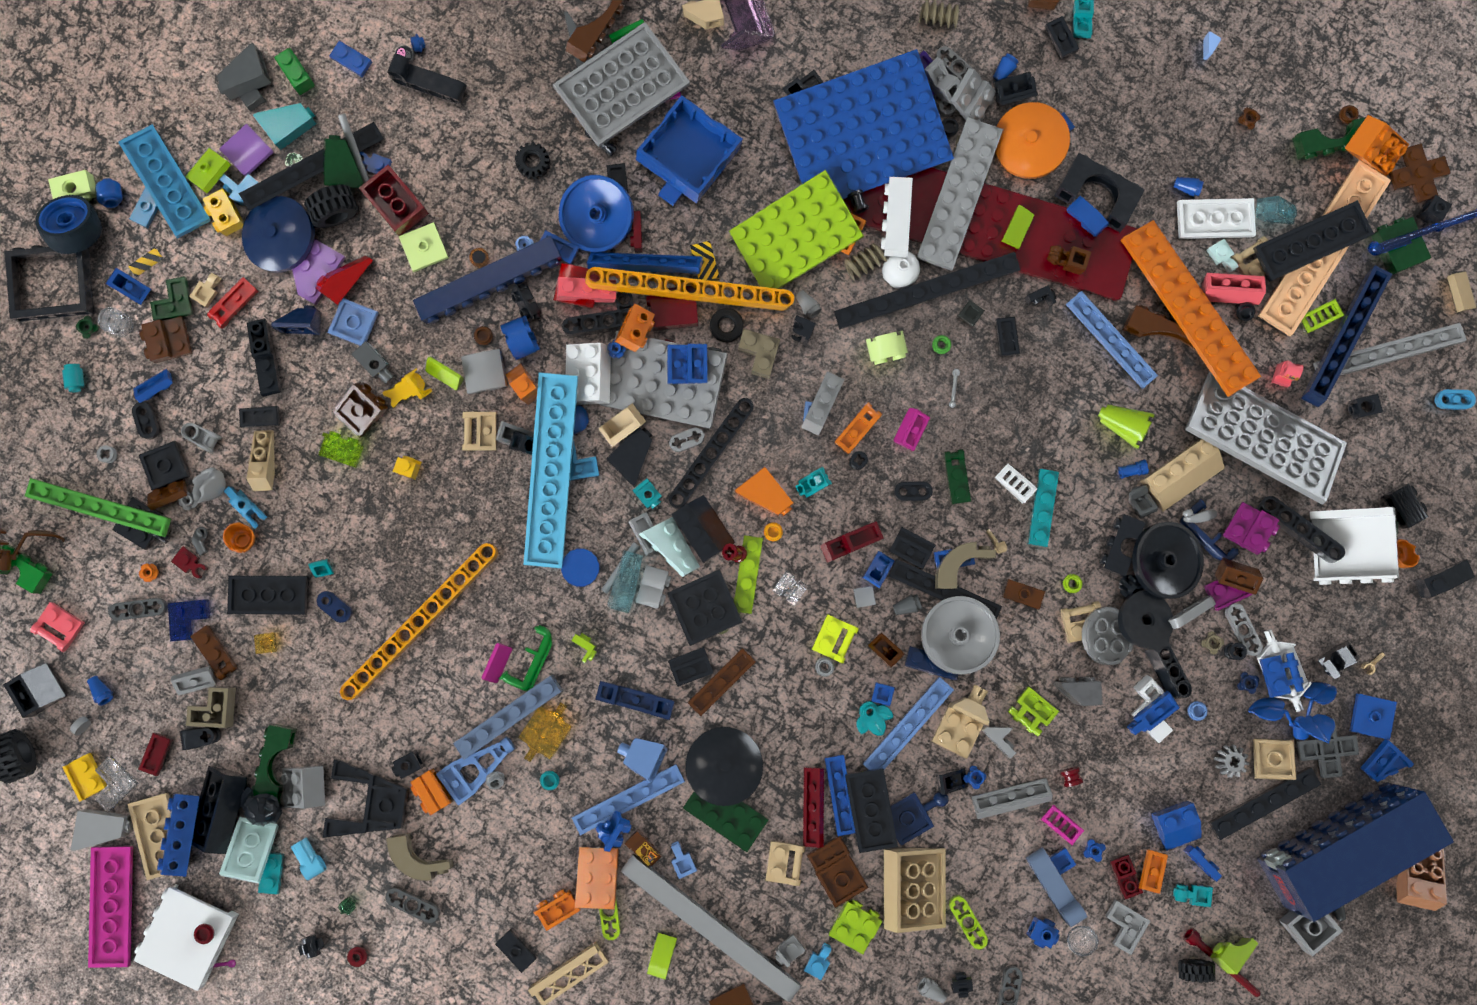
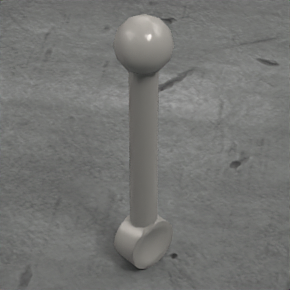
M959 369L952 371L954 379L952 397L949 402L951 408L956 407L955 395L957 377L960 375Z

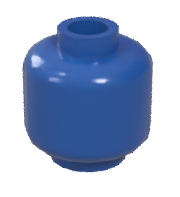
M105 178L96 184L95 191L98 203L106 208H114L122 202L123 195L120 183L110 178Z

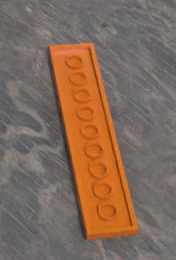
M1152 220L1123 237L1121 242L1227 397L1261 377L1260 373L1155 221Z

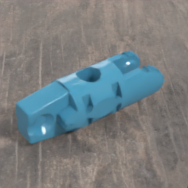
M231 486L224 490L230 498L228 502L254 529L259 525L251 515L256 513L262 520L267 518L242 490L237 492Z

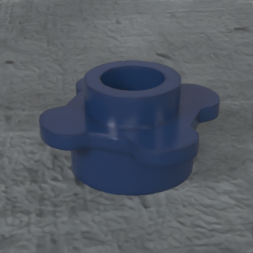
M1242 672L1240 683L1237 684L1238 689L1254 694L1258 687L1259 677Z

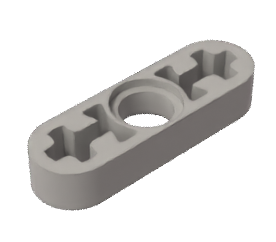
M1208 595L1174 615L1168 621L1173 629L1179 628L1215 606L1216 603L1212 595Z
M1240 604L1227 606L1225 615L1238 642L1246 647L1247 655H1259L1262 652L1263 646L1244 607ZM1233 608L1239 610L1237 616L1231 615ZM1242 624L1248 627L1246 635H1242L1239 632V627ZM1251 636L1253 637V638H1250L1249 640H1245V641L1243 640L1244 638H1249V637H1251ZM1251 644H1256L1254 651L1249 650Z

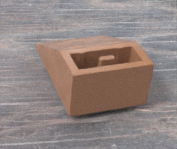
M1444 848L1398 874L1396 882L1398 903L1433 911L1447 904Z

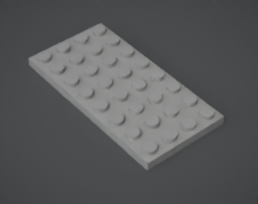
M1211 372L1207 375L1185 429L1322 505L1327 502L1347 444L1345 441L1245 387L1227 397Z

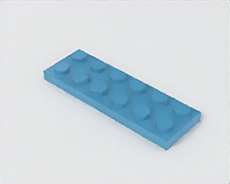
M153 124L118 141L177 239L211 221Z

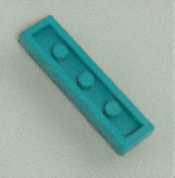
M1039 469L1027 543L1029 545L1048 547L1059 477L1058 471Z

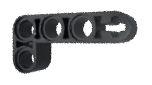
M400 54L393 55L387 71L390 78L400 85L456 104H461L467 87L465 83L412 65L408 58Z
M618 292L616 295L617 310L568 317L563 321L562 329L571 338L619 331L624 322L623 317L627 315L628 310L634 305L633 296L631 293ZM627 296L630 298V301L627 304H622L620 299ZM606 318L614 319L613 324L610 326L605 325L604 321ZM588 321L595 322L594 327L591 329L586 328L585 324ZM579 322H581V326H582L583 330H580V328H579V326H580V325H579ZM570 324L574 325L573 331L568 329Z

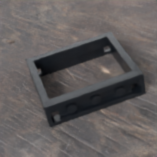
M40 245L31 246L30 249L15 247L12 248V251H5L10 319L16 322H28L94 314L89 248L76 253L79 304L21 310L18 259L61 254L53 251L49 246L43 247Z

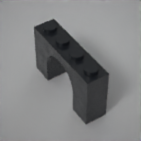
M1078 153L1054 196L1071 205L1083 185L1088 183L1102 185L1110 192L1113 200L1112 208L1106 218L1109 222L1108 226L1120 233L1127 225L1145 189L1127 180L1122 175L1109 170L1106 166L1093 161L1088 156Z

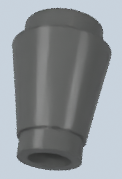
M911 594L893 604L896 616L919 612L918 610L923 609L918 594Z

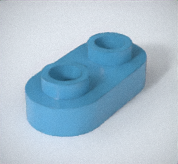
M1446 389L1438 392L1434 399L1437 407L1450 410H1466L1472 408L1476 403V397L1470 390ZM1442 397L1446 399L1445 403L1442 401Z

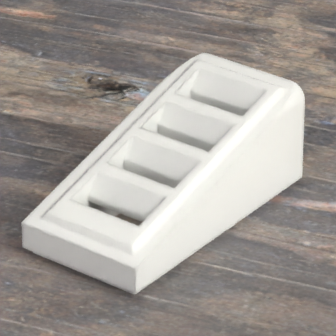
M1009 464L994 477L1022 504L1037 490L1030 481ZM1010 471L1012 474L1004 480L1003 477ZM1015 476L1017 478L1016 481L1010 485L1009 482ZM1019 482L1023 483L1018 490L1015 489ZM1027 487L1029 490L1022 495L1021 492Z
M1148 675L1144 676L1133 687L1149 704L1164 693V690ZM1155 689L1156 691L1148 697V695Z

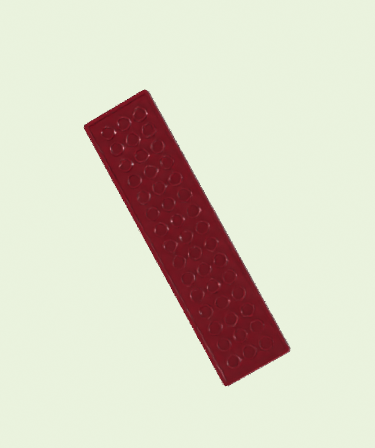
M929 168L905 177L913 178L909 240L922 244L947 172ZM984 183L958 255L985 262L1015 252L1021 269L1018 271L1019 273L1118 301L1122 297L1133 259L1121 242V239L1138 228L1126 225L1119 233L1107 226L1095 237L1082 228L1081 222L1067 213V207ZM884 184L863 192L862 196L869 209L863 213L856 214V216L867 221L864 227L886 233V231H882L883 219L887 220V213H883L884 201L888 202V195H884ZM848 198L843 199L849 211L853 214L851 201ZM1018 205H1021L1033 213L1034 217L1020 248L1017 249L1001 241ZM1059 245L1062 246L1064 251H1069L1075 246L1090 251L1091 255L1086 270L1081 275L1063 270L1061 265H1053L1047 261L1050 247Z

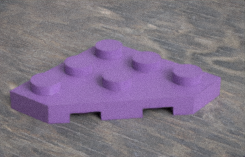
M314 239L313 246L306 259L292 269L298 295L317 305L323 296L316 289L318 279L322 275L325 276L327 273L341 267L346 257Z

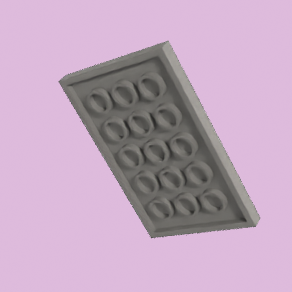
M644 22L555 82L553 87L599 148L689 86L690 81L646 22Z
M616 331L615 340L619 331ZM646 337L648 339L643 348H639L636 352L626 348L625 354L621 358L611 357L610 403L600 404L601 406L624 410L633 403L640 414L712 429L728 357L727 353L707 349V383L667 384V345L684 344Z

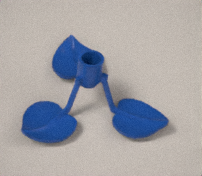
M1312 682L1303 694L1306 698L1311 699L1306 717L1298 716L1294 721H1292L1288 710L1284 709L1285 703L1273 697L1257 700L1250 706L1248 713H1253L1259 718L1268 721L1280 720L1285 714L1289 721V726L1293 727V736L1296 739L1305 740L1311 735L1329 743L1335 730L1334 720L1322 714H1316L1312 717L1310 713L1314 701L1322 705L1331 703L1336 698L1337 689L1328 683Z

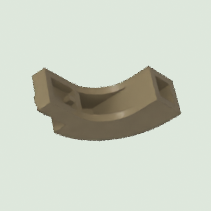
M977 542L965 543L953 548L942 558L935 575V589H957V573L962 563L971 558H996V550H991L990 546H979V550H977Z
M410 833L393 835L386 838L391 860L402 873L413 879L432 880L435 878V872L437 874H445L454 866L453 858L438 861L420 859L413 851Z

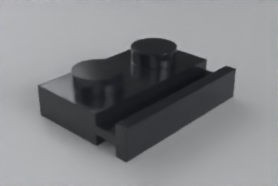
M901 527L888 552L923 570L936 544Z
M704 647L668 660L677 687L714 673Z

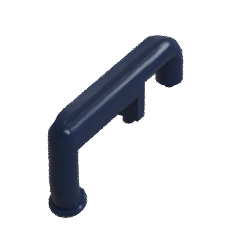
M1199 499L1190 509L1196 514L1202 509H1206L1207 506L1202 499ZM1181 517L1179 524L1187 527L1196 536L1200 545L1213 558L1220 561L1222 557L1233 560L1239 554L1238 548H1232L1225 554L1215 544L1221 537V532L1215 534L1211 539L1195 523L1185 522L1183 520L1185 517Z

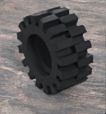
M531 142V145L525 143V147L521 145L519 147L520 151L517 150V156H515V164L522 176H526L527 179L533 177L536 180L538 176L542 178V174H547V169L550 168L548 152L539 143L537 145L535 142ZM534 154L540 158V162L536 167L526 165V158L529 155Z
M1183 959L1178 961L1179 978L1181 980L1199 983H1209L1216 980L1214 962L1203 959Z

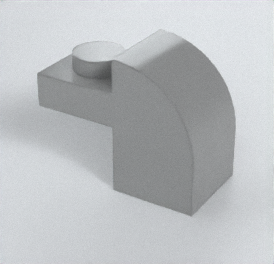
M937 57L924 70L933 93L941 100L952 104L950 100L957 90L960 81L958 77L948 73L942 59Z

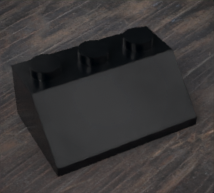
M704 495L671 514L703 564L722 552L726 544L735 543Z

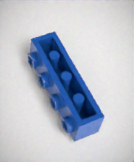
M173 794V798L168 800L167 810L171 811L170 817L165 818L164 830H167V835L161 841L160 850H164L163 858H159L157 865L160 875L183 877L187 875L199 796Z

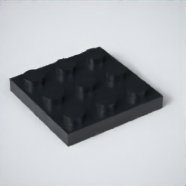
M720 569L667 593L689 646L743 623Z

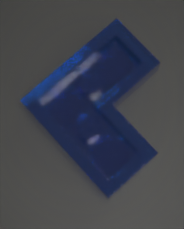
M209 599L168 603L170 642L192 640L190 637L192 636L191 620L210 619Z

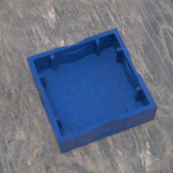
M681 95L667 112L662 123L649 134L637 149L636 161L697 204L741 149L743 138L723 124L711 119L702 109Z

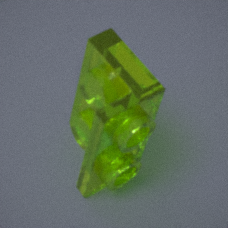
M330 431L329 434L323 432L324 440L318 455L356 468L364 447L358 444L359 440L348 437L347 440L340 438L341 434Z

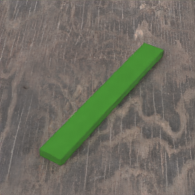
M32 478L29 480L24 496L162 537H166L171 518Z

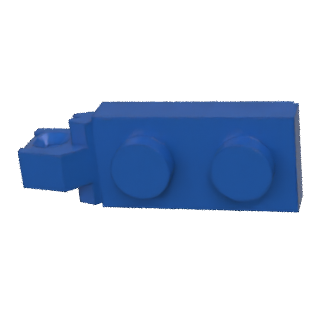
M1166 691L1133 717L1134 720L1126 727L1134 735H1137L1140 731H1151L1180 707L1171 693Z

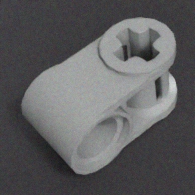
M186 423L181 428V434L185 439L212 454L214 453L213 449L216 443L222 439V436L194 423ZM191 428L196 429V434L193 437L189 435Z

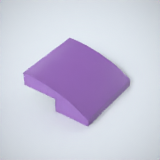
M245 124L219 148L245 177L247 174L250 175L274 153L248 124Z

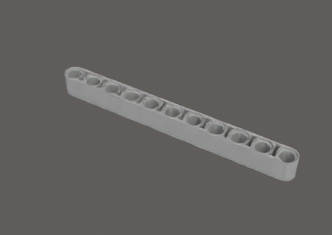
M632 854L622 867L621 872L783 999L791 1002L802 987L790 974L652 867H648L638 856Z

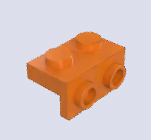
M561 889L553 895L554 898L547 902L545 899L536 905L537 909L533 913L539 917L546 931L581 911V908H575V898L570 889L565 892Z

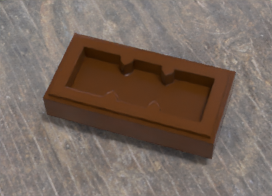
M1008 579L1002 598L1040 610L1045 591Z
M837 836L825 843L824 847L816 848L806 855L817 873L850 852L841 836Z

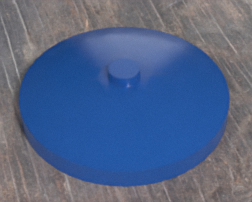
M589 175L576 180L567 188L560 201L559 222L561 229L572 244L585 251L605 252L617 247L627 237L633 224L634 210L629 194L621 184L606 176Z

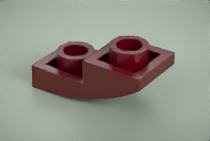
M1129 855L1110 862L1124 900L1143 893L1142 889L1139 888V881L1136 877L1137 873Z

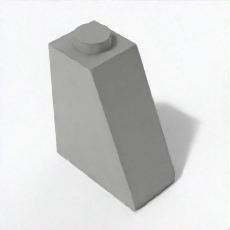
M92 809L77 811L71 851L127 836L133 826L131 816Z

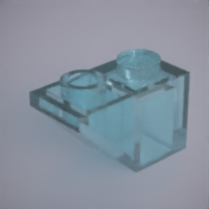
M1280 196L1257 199L1256 217L1270 223L1295 224L1297 209L1294 204Z

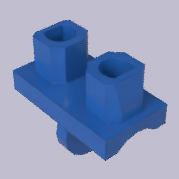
M617 811L614 812L610 821L598 823L596 826V831L599 833L598 838L605 844L604 851L610 852L612 847L620 848L623 843V836L620 832L629 833L631 829L630 821L622 818L621 813Z

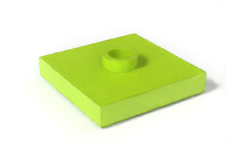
M208 148L185 177L208 193L231 164Z

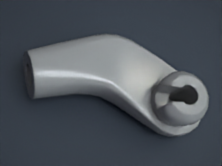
M1189 509L1183 511V516L1185 517L1183 520L1188 523L1206 522L1216 518L1217 512L1214 509H1208L1194 514L1193 510Z

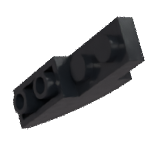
M265 318L247 322L251 355L255 360L260 395L265 397L281 393L280 368L268 323Z

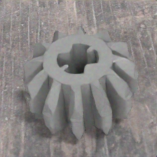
M1231 744L1230 748L1224 745L1223 751L1217 750L1220 757H1215L1214 760L1219 761L1215 767L1221 769L1220 774H1227V777L1232 778L1234 775L1240 777V771L1247 772L1244 765H1249V762L1245 761L1248 754H1242L1243 748H1237L1236 745Z

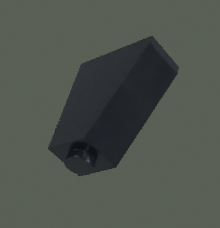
M640 427L606 458L634 488L638 484L653 444L651 439L653 435L646 428L642 430Z

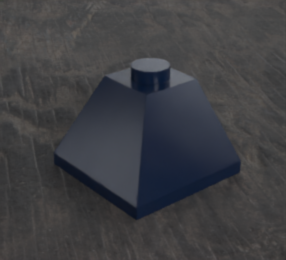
M305 305L304 308H297L273 321L271 327L282 334L321 335L322 312L316 309L315 306Z

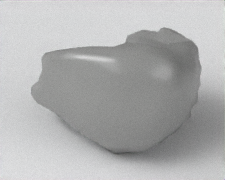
M214 467L201 471L192 480L194 483L192 495L197 503L216 499L226 489L224 474Z

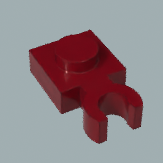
M182 546L171 560L183 572L189 573L192 571V575L195 578H202L198 574L199 568L205 571L208 570L206 565L197 563L200 557L185 546Z

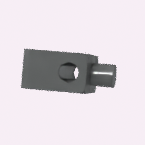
M365 341L351 353L373 378L379 377L386 384L394 377L387 369L390 365L369 342ZM376 361L379 363L377 369L373 367V363Z

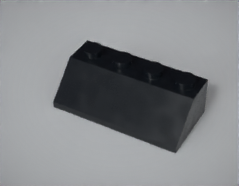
M208 766L198 802L192 845L202 852L213 854L227 853L231 835L236 826L237 813L241 808V795L247 786L246 776L238 772Z

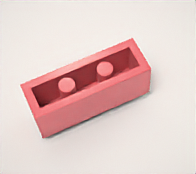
M1207 273L1201 284V289L1210 302L1236 304L1248 302L1253 305H1259L1266 293L1265 276Z

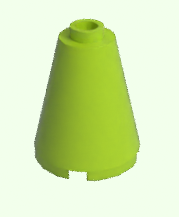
M1108 404L1107 407L1101 408L1098 417L1101 418L1100 422L1134 448L1139 449L1140 445H1137L1138 441L1143 442L1152 423L1148 420L1150 417L1154 418L1155 414Z

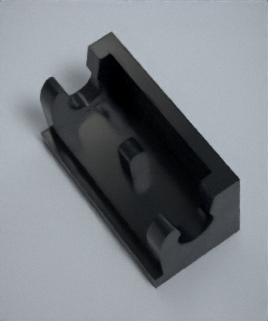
M1031 72L993 81L994 90L996 91V102L1001 105L1038 96L1035 78L1031 76Z
M796 315L792 330L800 337L791 335V338L807 348L816 323Z

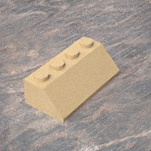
M1200 438L1140 481L1143 486L1147 485L1148 493L1161 511L1164 512L1225 467L1220 450Z

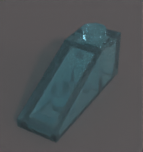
M626 550L623 551L607 604L609 608L629 614L635 595L642 555Z

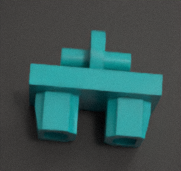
M821 467L798 481L799 484L795 487L800 496L805 494L806 498L832 483L828 479V475L825 474L824 467Z

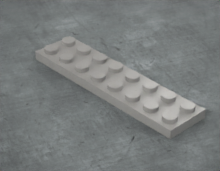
M967 117L953 155L954 159L949 166L917 259L951 271L953 270L1003 129Z

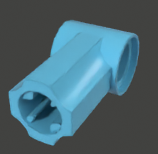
M307 837L291 846L300 863V871L306 880H311L327 869L324 860L315 853Z

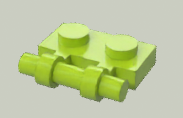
M1029 686L1016 700L1021 705L1020 709L1017 710L1011 706L1007 711L1016 722L1022 723L1028 732H1033L1037 737L1042 733V730L1037 727L1040 722L1048 726L1059 712ZM1027 711L1035 717L1032 721L1024 716Z

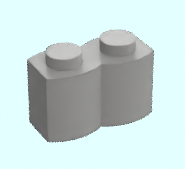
M646 565L636 603L659 609L660 605L663 606L666 595L663 594L664 588L669 587L672 577L668 576L669 571Z

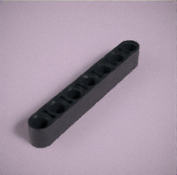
M742 398L736 403L669 496V503L674 509H680L687 504L751 416L753 402L750 399ZM747 403L750 406V410L742 412L739 408L740 405ZM732 418L739 421V425L735 428L730 427L728 424ZM726 434L728 440L725 443H720L717 440L718 435ZM709 449H714L717 455L711 459L706 456V452ZM699 464L704 465L706 468L702 474L695 472V467ZM686 480L694 482L692 489L687 490L684 488ZM674 496H682L683 502L680 505L673 504L672 499Z

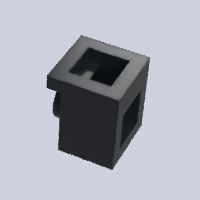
M414 750L393 761L392 771L396 777L400 776L403 779L424 768L425 765L417 750ZM404 762L408 764L407 770L403 767Z

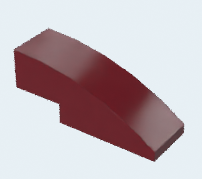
M877 521L825 542L820 545V548L828 563L882 540L884 537Z

